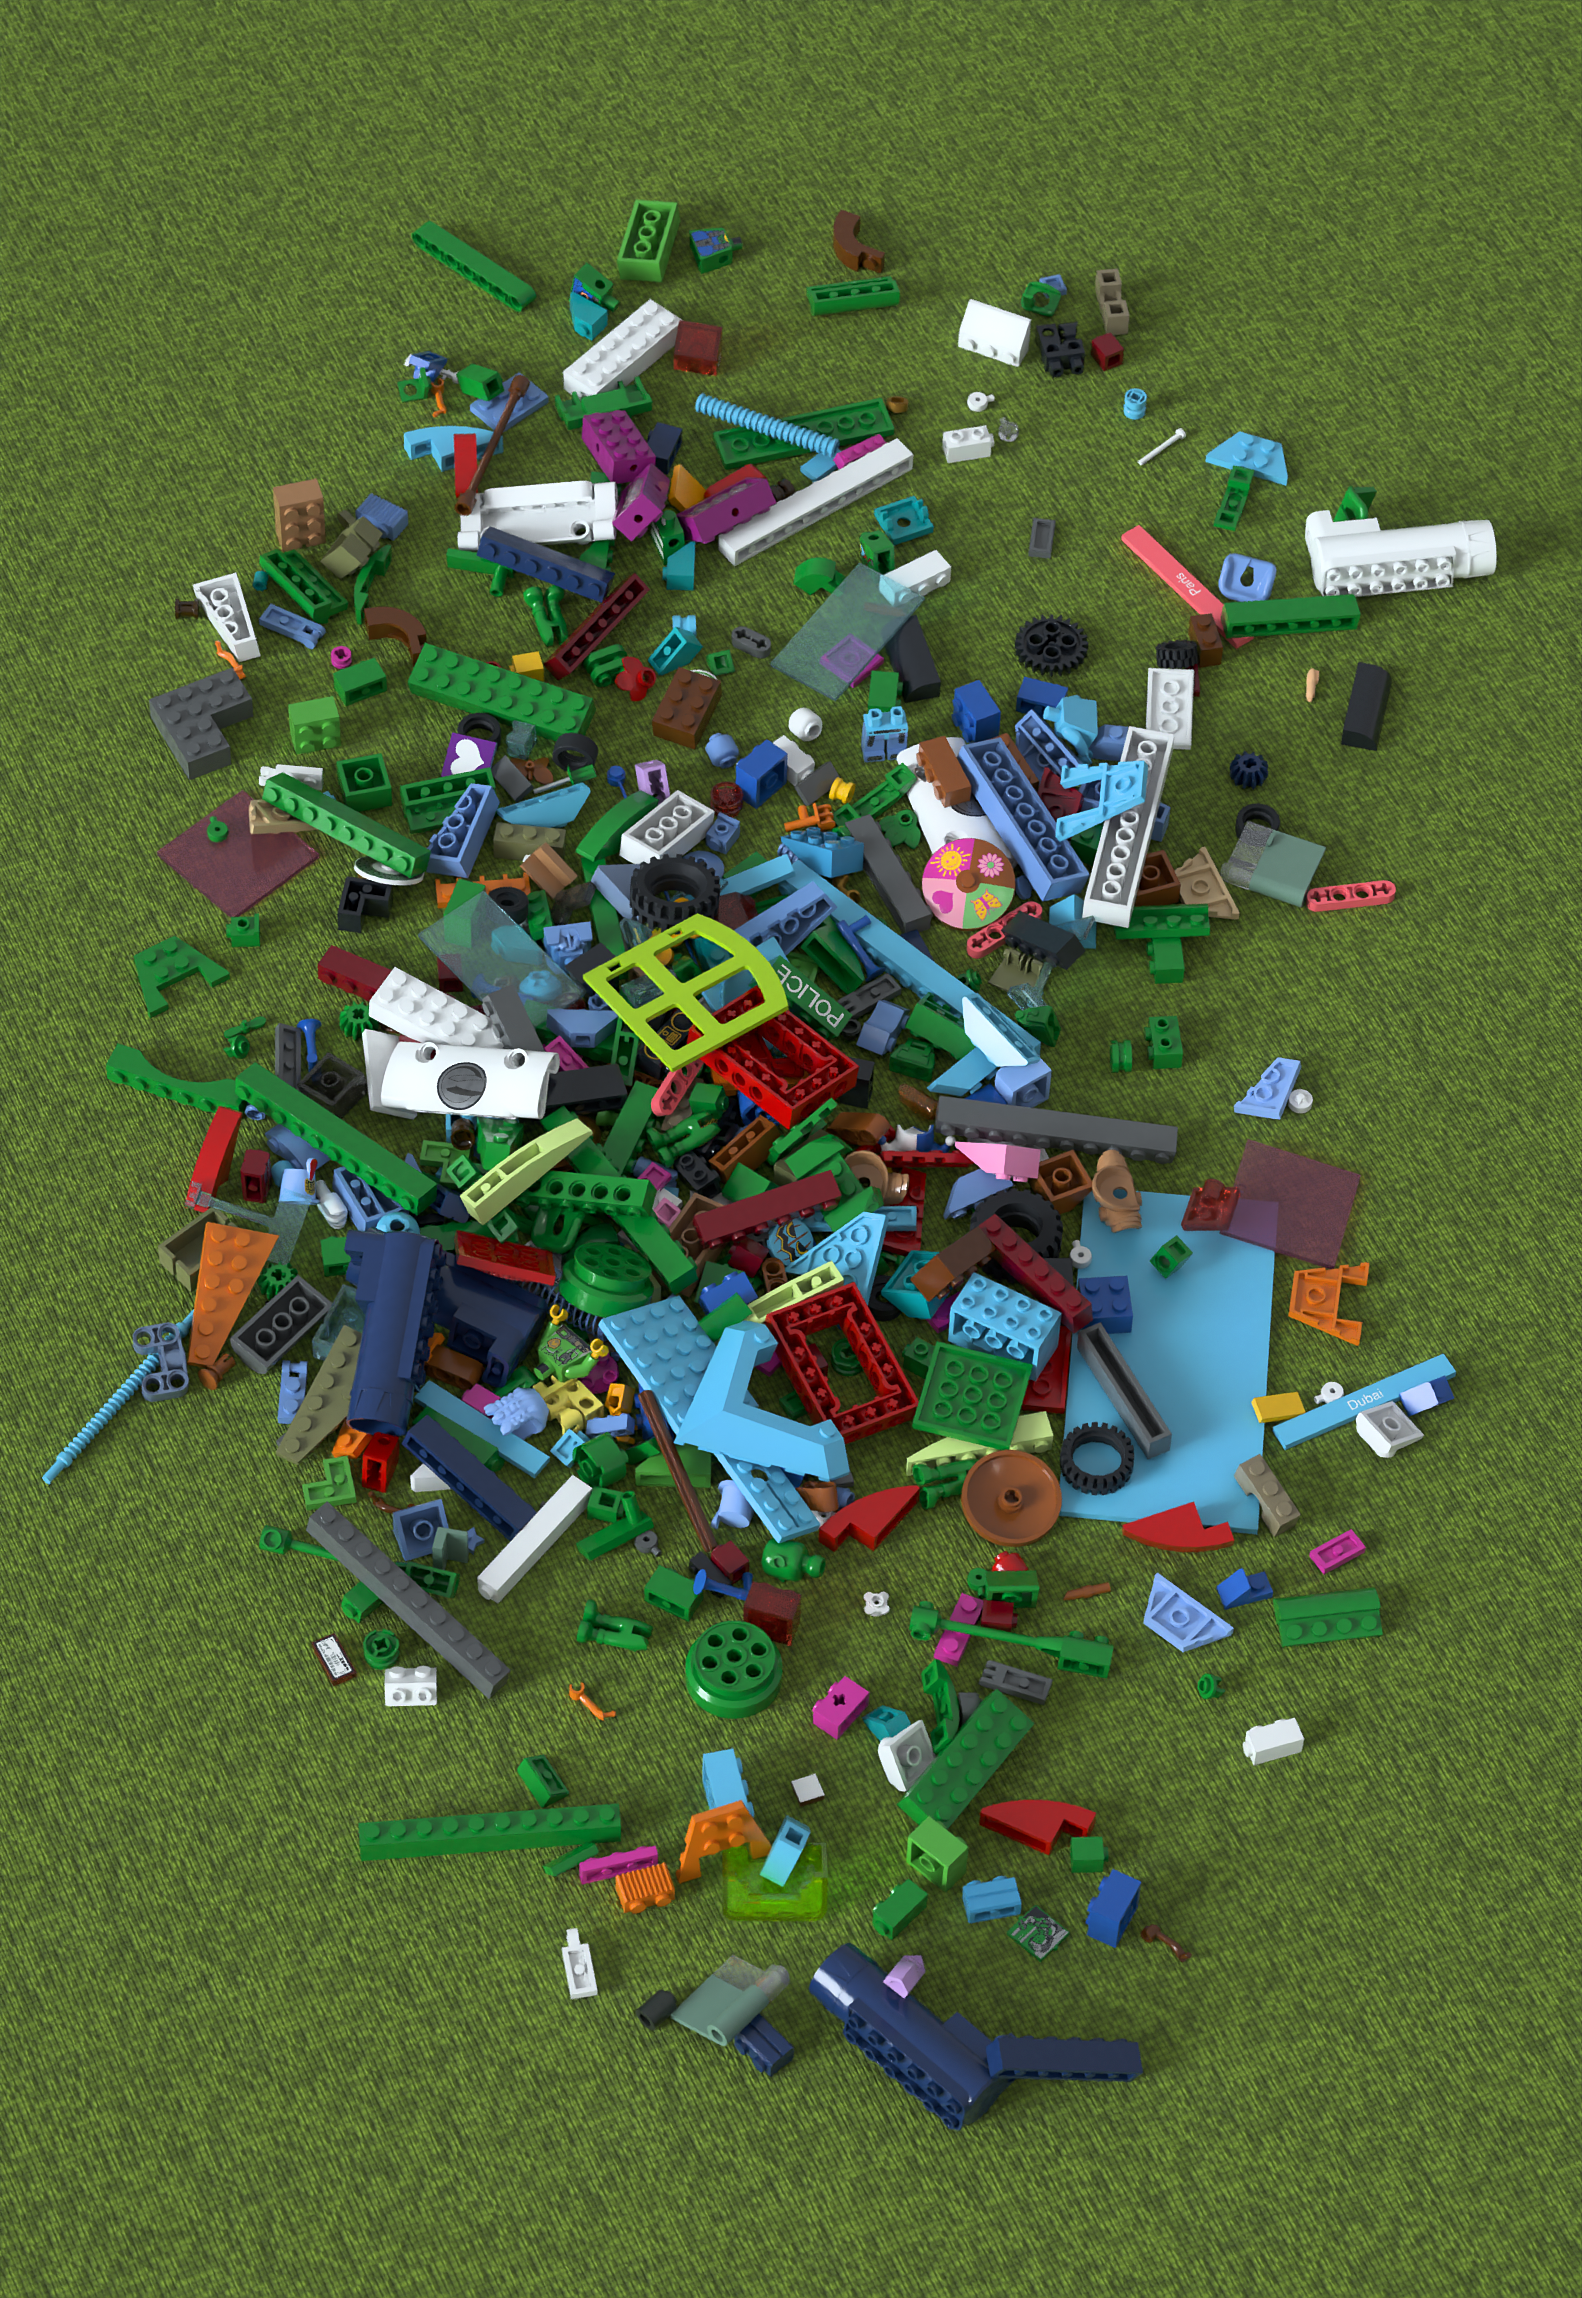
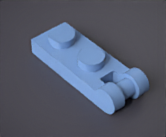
M272 604L269 605L259 618L261 626L297 640L309 649H313L318 643V638H322L326 633L325 628L320 624Z
M283 1360L278 1423L291 1424L306 1396L308 1361L291 1363L290 1360ZM290 1373H299V1377H290Z

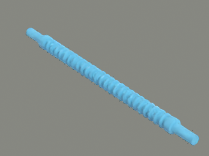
M194 1309L182 1322L176 1324L180 1332L181 1341L182 1338L188 1335L189 1328L192 1326ZM170 1332L169 1335L165 1336L166 1341H171L175 1338V1335ZM158 1353L150 1354L147 1357L148 1360H143V1364L139 1365V1369H135V1374H131L130 1379H126V1384H122L121 1388L117 1389V1393L113 1394V1398H109L108 1403L104 1404V1408H100V1413H96L95 1418H91V1423L88 1422L86 1427L82 1428V1432L77 1434L78 1437H74L73 1442L69 1443V1447H65L64 1452H60L56 1458L57 1461L42 1477L46 1483L50 1484L64 1467L67 1468L72 1464L73 1459L77 1458V1454H81V1449L86 1448L85 1444H90V1439L95 1437L94 1434H99V1429L101 1430L104 1427L103 1424L106 1425L108 1420L112 1419V1415L117 1413L116 1410H120L121 1405H125V1400L130 1399L129 1395H134V1391L138 1390V1386L142 1385L143 1379L147 1375L152 1374L151 1371L156 1370L155 1366H160Z

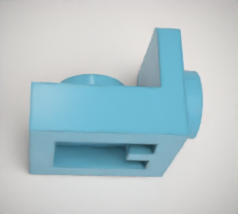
M569 1428L550 1452L567 1467L571 1468L574 1465L572 1458L573 1449L590 1440V1438L580 1430L575 1433Z

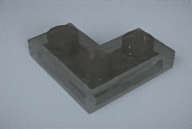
M591 881L562 890L555 896V902L551 909L554 926L567 925L573 910L590 904L597 888Z

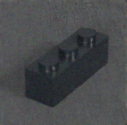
M702 1551L689 1559V1570L693 1575H697L701 1569L706 1570L707 1577L711 1580L732 1586V1582ZM710 1590V1592L713 1595H716L719 1599L726 1595L723 1593Z

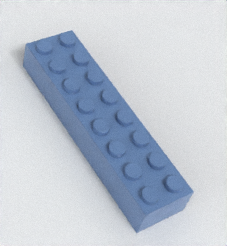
M1001 737L962 745L957 759L971 784L972 793L1041 900L1047 901L1081 893L1090 874L1068 840L1065 839L1059 842L1056 838L1057 823Z

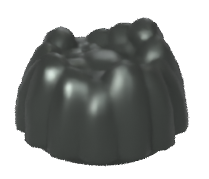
M850 1019L840 1034L845 1039L854 1041L861 1032L860 1022Z

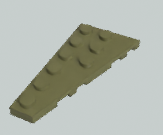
M346 1325L342 1327L276 1451L277 1456L299 1466L347 1418L351 1398L350 1391L353 1385L362 1337L361 1332Z

